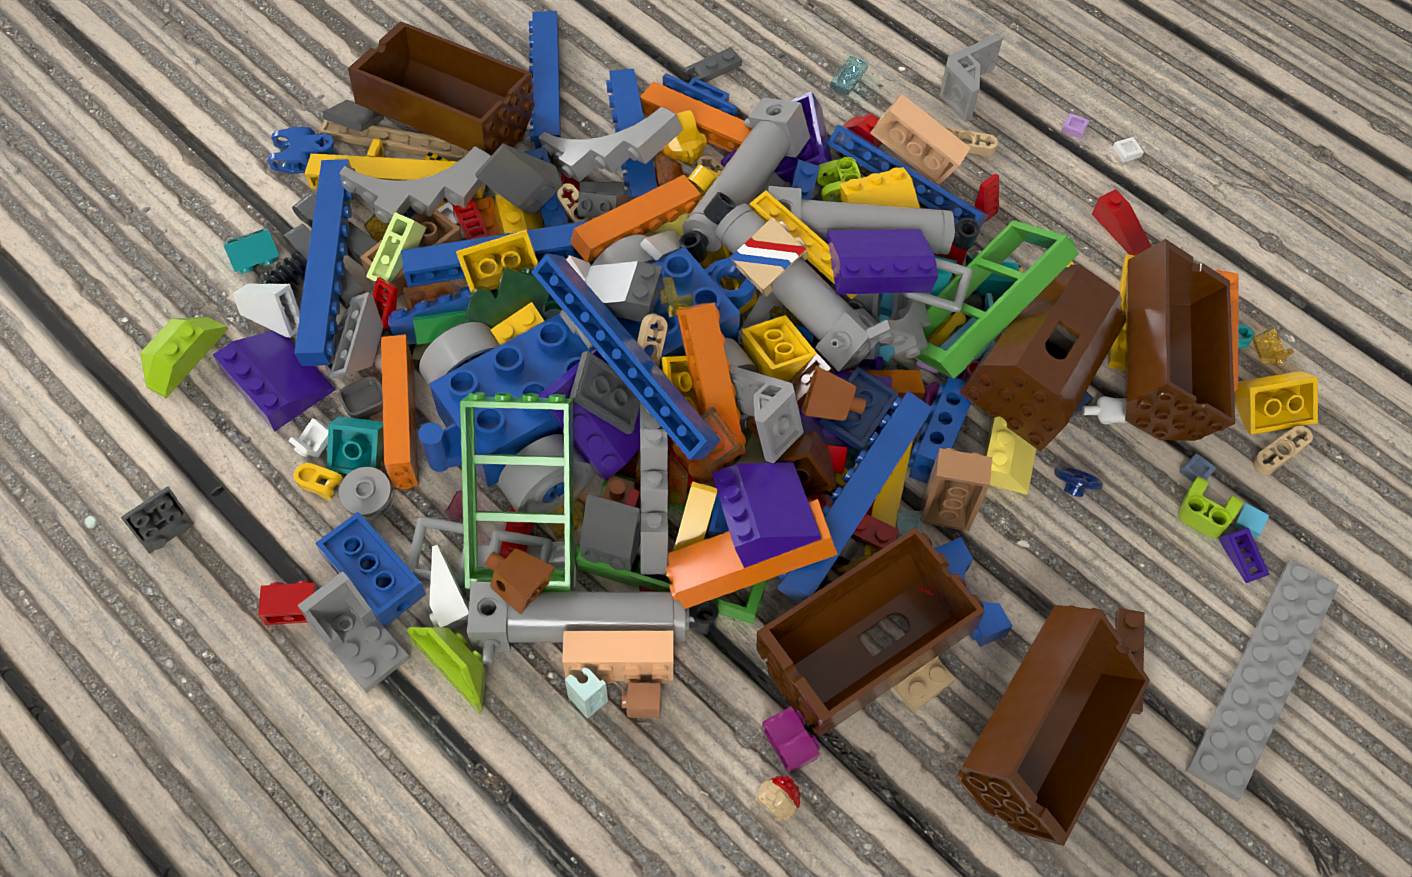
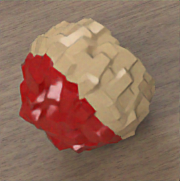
M780 775L764 781L757 792L755 800L761 807L764 805L774 815L772 817L773 820L780 822L781 820L786 821L796 814L797 809L800 807L801 794L799 787L794 784L792 778Z

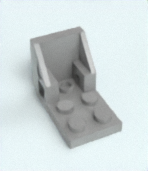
M998 33L949 56L947 59L939 96L964 122L972 118L980 89V75L991 72L996 66L1003 40Z
M731 366L729 374L736 391L734 397L736 407L741 413L755 417L765 461L774 463L804 433L793 384Z
M343 571L297 605L317 636L366 693L410 659L406 651L376 619L372 609Z

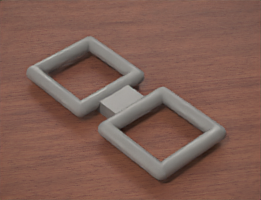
M935 258L938 269L962 276L954 301L924 292L905 293V296L952 312H960L973 270Z
M423 516L418 518L407 567L418 579L431 581V570L417 568L426 528L464 534L463 523ZM503 530L493 531L490 546L478 544V567H487L485 562L492 552L499 554L501 541L540 547L539 559L548 564L553 542L549 538ZM464 546L458 574L454 575L459 586L465 585Z

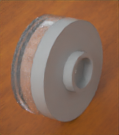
M361 467L351 471L343 479L339 489V497L341 503L351 516L359 512L366 521H372L382 517L389 511L394 501V490L387 476L382 471L373 467Z

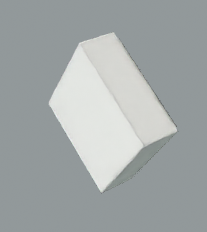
M1134 137L1117 141L1113 145V149L1123 163L1140 158L1144 153Z

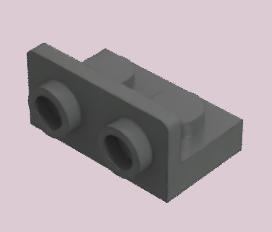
M597 191L579 192L578 215L598 217L631 201L632 195Z

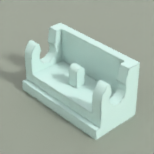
M582 668L583 674L588 677L586 683H579L577 678L572 675L565 679L568 698L588 719L608 702L606 683L603 679L600 681L592 671Z

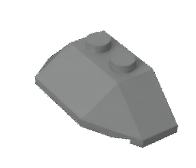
M370 292L352 297L349 303L351 306L344 312L338 324V333L334 335L333 340L335 355L331 357V365H325L328 376L331 379L371 367L375 361L383 324L373 295Z

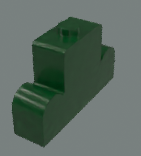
M504 266L495 294L484 286H479L472 290L465 318L497 326L531 302L545 321L558 315L562 310L556 305L546 306L549 293L531 273L532 268L522 266L521 270Z

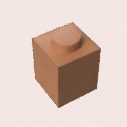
M628 682L627 692H622V708H627V718H660L661 683Z

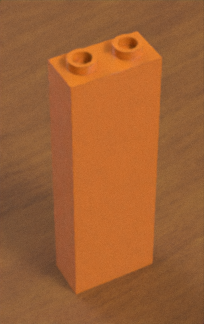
M406 335L381 337L384 465L393 489H409L413 486H419L414 363Z
M818 499L809 502V506L822 539L751 566L743 567L734 548L730 531L668 553L669 565H666L665 568L670 581L673 580V584L670 585V591L674 600H679L683 608L686 609L837 555Z

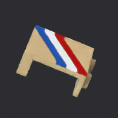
M773 217L730 257L733 265L765 297L773 290L771 284L800 257L804 260L808 258L807 245L799 237L794 238L789 234L791 231L783 221L778 223Z

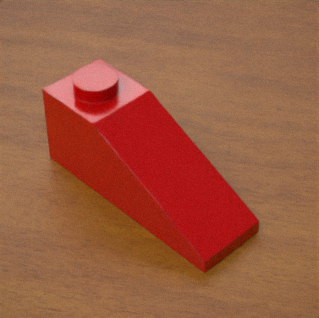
M1117 189L1098 198L1092 215L1129 255L1136 256L1152 247L1131 204Z

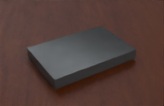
M589 351L582 353L569 399H573V402L626 434L633 433L640 400L609 364Z

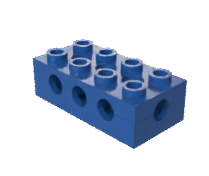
M949 377L946 384L941 383L935 402L931 406L933 409L922 427L919 440L916 441L908 463V467L912 468L909 475L910 478L927 484L939 448L947 449L954 447L971 405V401L959 393L966 381Z
M359 512L315 543L322 557L337 574L343 571L372 609L376 619L384 627L426 595L421 581Z

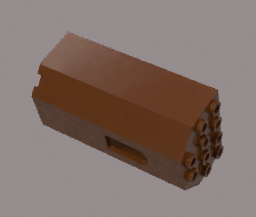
M402 21L379 40L376 50L370 48L348 68L356 104L467 151H471L476 146L491 156L502 144L514 148L518 142L523 140L535 106L532 73Z
M1164 239L1129 259L1127 264L1125 421L1158 440L1196 441L1235 424L1230 280L1204 263L1193 264V256L1167 239Z
M1071 264L1069 267H1065L995 338L959 393L993 418L1002 417L1005 419L1008 429L1041 452L1068 424L1127 321L1125 312H1122L1121 308L1122 298L1120 292L1081 264ZM1057 323L1077 338L1063 360L1053 358L1045 348V343Z
M917 527L757 631L756 650L762 660L767 658V671L771 679L794 711H799L802 714L806 726L808 727L811 724L815 726L813 730L819 737L832 730L978 628L985 612L982 601L968 591L964 579L959 574L953 575L947 569L949 562L942 553H937L932 547V542L928 535L924 532L921 533ZM923 585V589L930 590L933 595H925L927 594L926 592L918 591L917 589H920ZM898 614L906 618L909 623L908 633L874 657L858 638V636L890 615Z
M1073 605L1054 606L955 777L978 806L990 816L994 817L996 814L1000 819L1008 822V827L1017 833L1062 846L1065 845L1150 681L1142 666L1131 653V650L1121 643L1122 639L1117 630L1114 629L1102 610L1097 608H1081Z

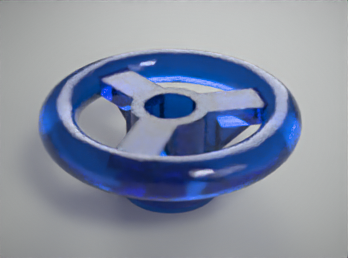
M1057 467L1054 470L1055 476L1066 482L1064 491L1068 494L1083 497L1086 489L1099 490L1103 487V482L1099 478L1087 472L1069 467Z

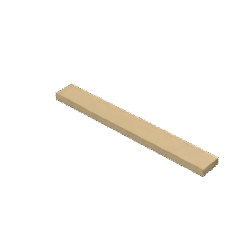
M324 120L319 134H328L335 141L370 147L373 139H379L386 150L426 156L428 152L455 162L460 161L470 152L432 135L375 125L359 132Z

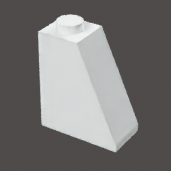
M248 283L232 293L240 315L285 337H292L297 333L300 311L290 284Z

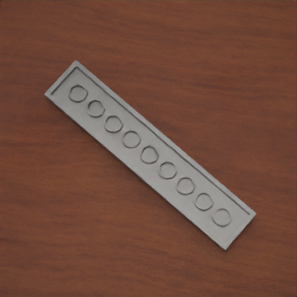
M1292 559L1287 562L1186 772L1235 801L1241 799L1339 587L1337 583Z

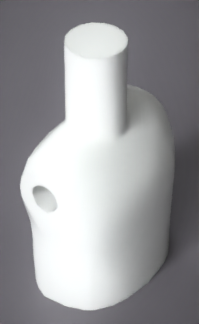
M1103 396L1097 400L1096 406L1082 407L1083 415H1098V419L1102 424L1128 423L1125 421V398Z

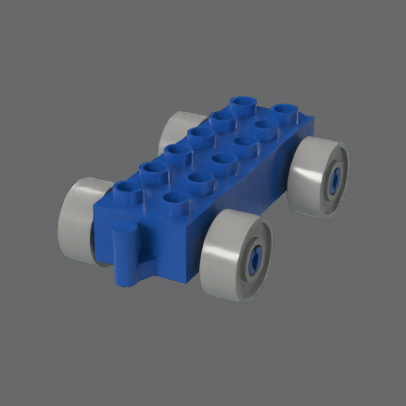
M632 235L609 246L592 264V266L640 261L662 266L663 284L653 313L663 317L668 325L661 358L686 356L676 310L703 303H715V307L720 314L719 326L725 338L724 350L726 358L730 362V367L735 366L759 373L758 367L738 345L739 309L753 298L756 287L747 278L736 290H727L721 286L720 281L722 278L737 276L740 273L733 265L731 258L716 261L709 268L703 269L685 247H682L656 261L640 245L647 236ZM560 313L502 345L499 344L491 332V328L481 322H469L451 328L429 345L420 360L419 370L431 389L437 413L447 427L443 430L439 424L428 422L419 429L418 436L423 444L429 466L432 470L442 472L449 467L462 465L460 401L469 396V393L483 392L485 397H495L496 393H511L512 397H522V394L527 393L540 394L580 362L582 353L587 351L591 353L593 351L588 349L579 335L572 333L560 316ZM616 317L637 342L642 322ZM658 323L651 324L650 329L658 328ZM649 336L647 337V338L652 339V340H654V341L656 340L655 337H653V338H651V337H649ZM652 344L647 345L644 349L649 357L654 352ZM475 407L476 454L564 456V431L547 409ZM573 444L575 501L590 484L593 477V469ZM476 464V471L489 488L498 483L499 488L516 512L558 513L564 509V466Z

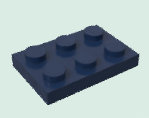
M857 366L847 382L857 386L854 396L866 399L863 413L859 414L849 411L845 421L821 418L818 424L861 452L899 393Z

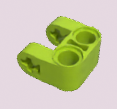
M844 157L818 165L819 171L816 181L819 185L825 186L821 191L823 201L841 202L839 184L851 179H860L861 174L855 159Z
M1197 476L1180 505L1178 517L1183 523L1208 537H1220L1236 517L1244 501L1231 495L1224 507L1202 496L1209 481Z

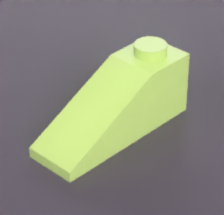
M394 213L366 277L374 281L381 277L391 283L403 267L401 250L417 248L426 227L405 216Z

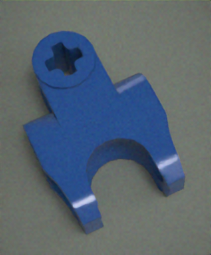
M291 127L272 133L271 139L274 146L286 150L271 153L267 161L272 170L298 174L305 173L311 154L338 155V151L334 148V140L330 135H315V132L308 127ZM279 137H284V138L288 139V141H282V140H279L278 138H279ZM274 161H283V162H286V163H285V164H277V163L274 162Z

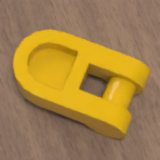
M961 312L949 315L930 334L927 339L928 342L935 346H941L950 338L949 335L955 327L961 326L966 322L965 315Z
M312 463L299 465L293 474L298 487L318 494L326 500H331L334 495L333 490L335 486L340 485L343 479L337 472ZM321 479L327 480L325 485L319 484Z

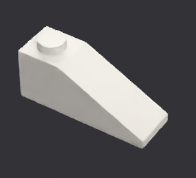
M438 545L432 547L429 603L433 613L429 614L434 627H446L453 630L468 622L469 606L443 551Z

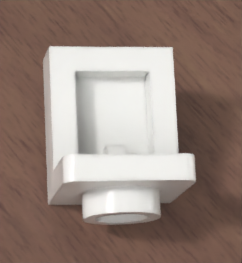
M312 418L299 438L291 437L289 442L295 446L294 450L304 457L308 455L319 457L328 444V427L319 420Z

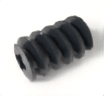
M297 252L292 253L291 258L286 257L283 259V263L278 262L276 269L270 267L268 274L266 272L260 274L262 284H290V282H293L297 286L300 285L298 277L300 276L305 280L307 260Z

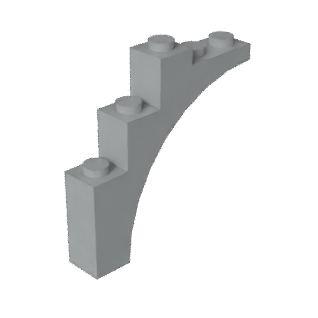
M660 107L639 123L607 136L591 139H565L544 132L538 138L542 144L541 148H546L548 157H554L562 165L561 171L569 179L572 177L580 182L597 166L602 170L606 169L613 173L629 158L646 164L683 130L677 115Z
M474 146L463 159L450 168L435 175L416 180L394 181L377 179L360 174L345 166L339 174L341 184L347 191L355 192L364 201L373 204L376 217L384 223H390L394 213L403 216L410 206L415 212L430 217L445 197L451 204L465 208L483 184L482 181L476 178L475 173L491 155Z
M893 293L894 302L890 319L866 331L869 339L891 344L894 346L896 354L913 358L920 355V351L928 348L923 332V327L931 324L926 310L927 304L907 298L905 293Z
M640 402L641 574H667L665 568L668 552L667 432Z

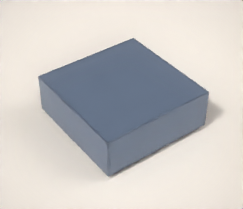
M1196 453L1181 469L1180 473L1192 482H1194L1197 476L1207 480L1216 470V467Z

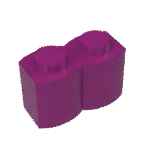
M791 706L763 721L761 726L766 738L789 775L817 760L819 757L818 750H820L816 737L813 734L809 736L804 728L806 726L804 717L799 711L795 712Z

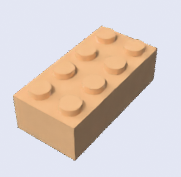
M903 94L887 109L870 132L924 176L939 185L960 166L970 150L968 145Z
M564 631L562 663L565 678L572 675L577 678L579 683L584 684L588 681V677L583 674L582 668H587L600 681L603 679L606 684H611L614 681H625V683L652 681V683L661 684L673 681V631Z

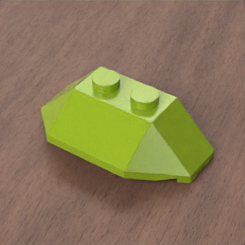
M210 317L171 319L140 352L146 387L167 398L228 330L227 326Z
M408 628L406 630L407 634L415 646L478 714L483 711L486 671L482 662L483 657L476 650L471 652L466 647L468 645L466 639L459 632L454 634L449 628Z

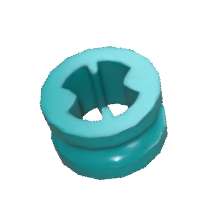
M1238 326V348L1248 347L1254 339V331L1249 326Z

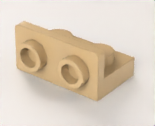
M939 656L893 687L913 713L953 684L956 679L938 659Z

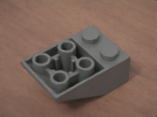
M169 486L121 517L149 554L161 549L168 541L177 535L183 534L194 524Z

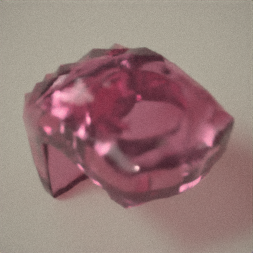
M460 490L456 492L448 508L444 511L445 517L452 522L463 523V493Z

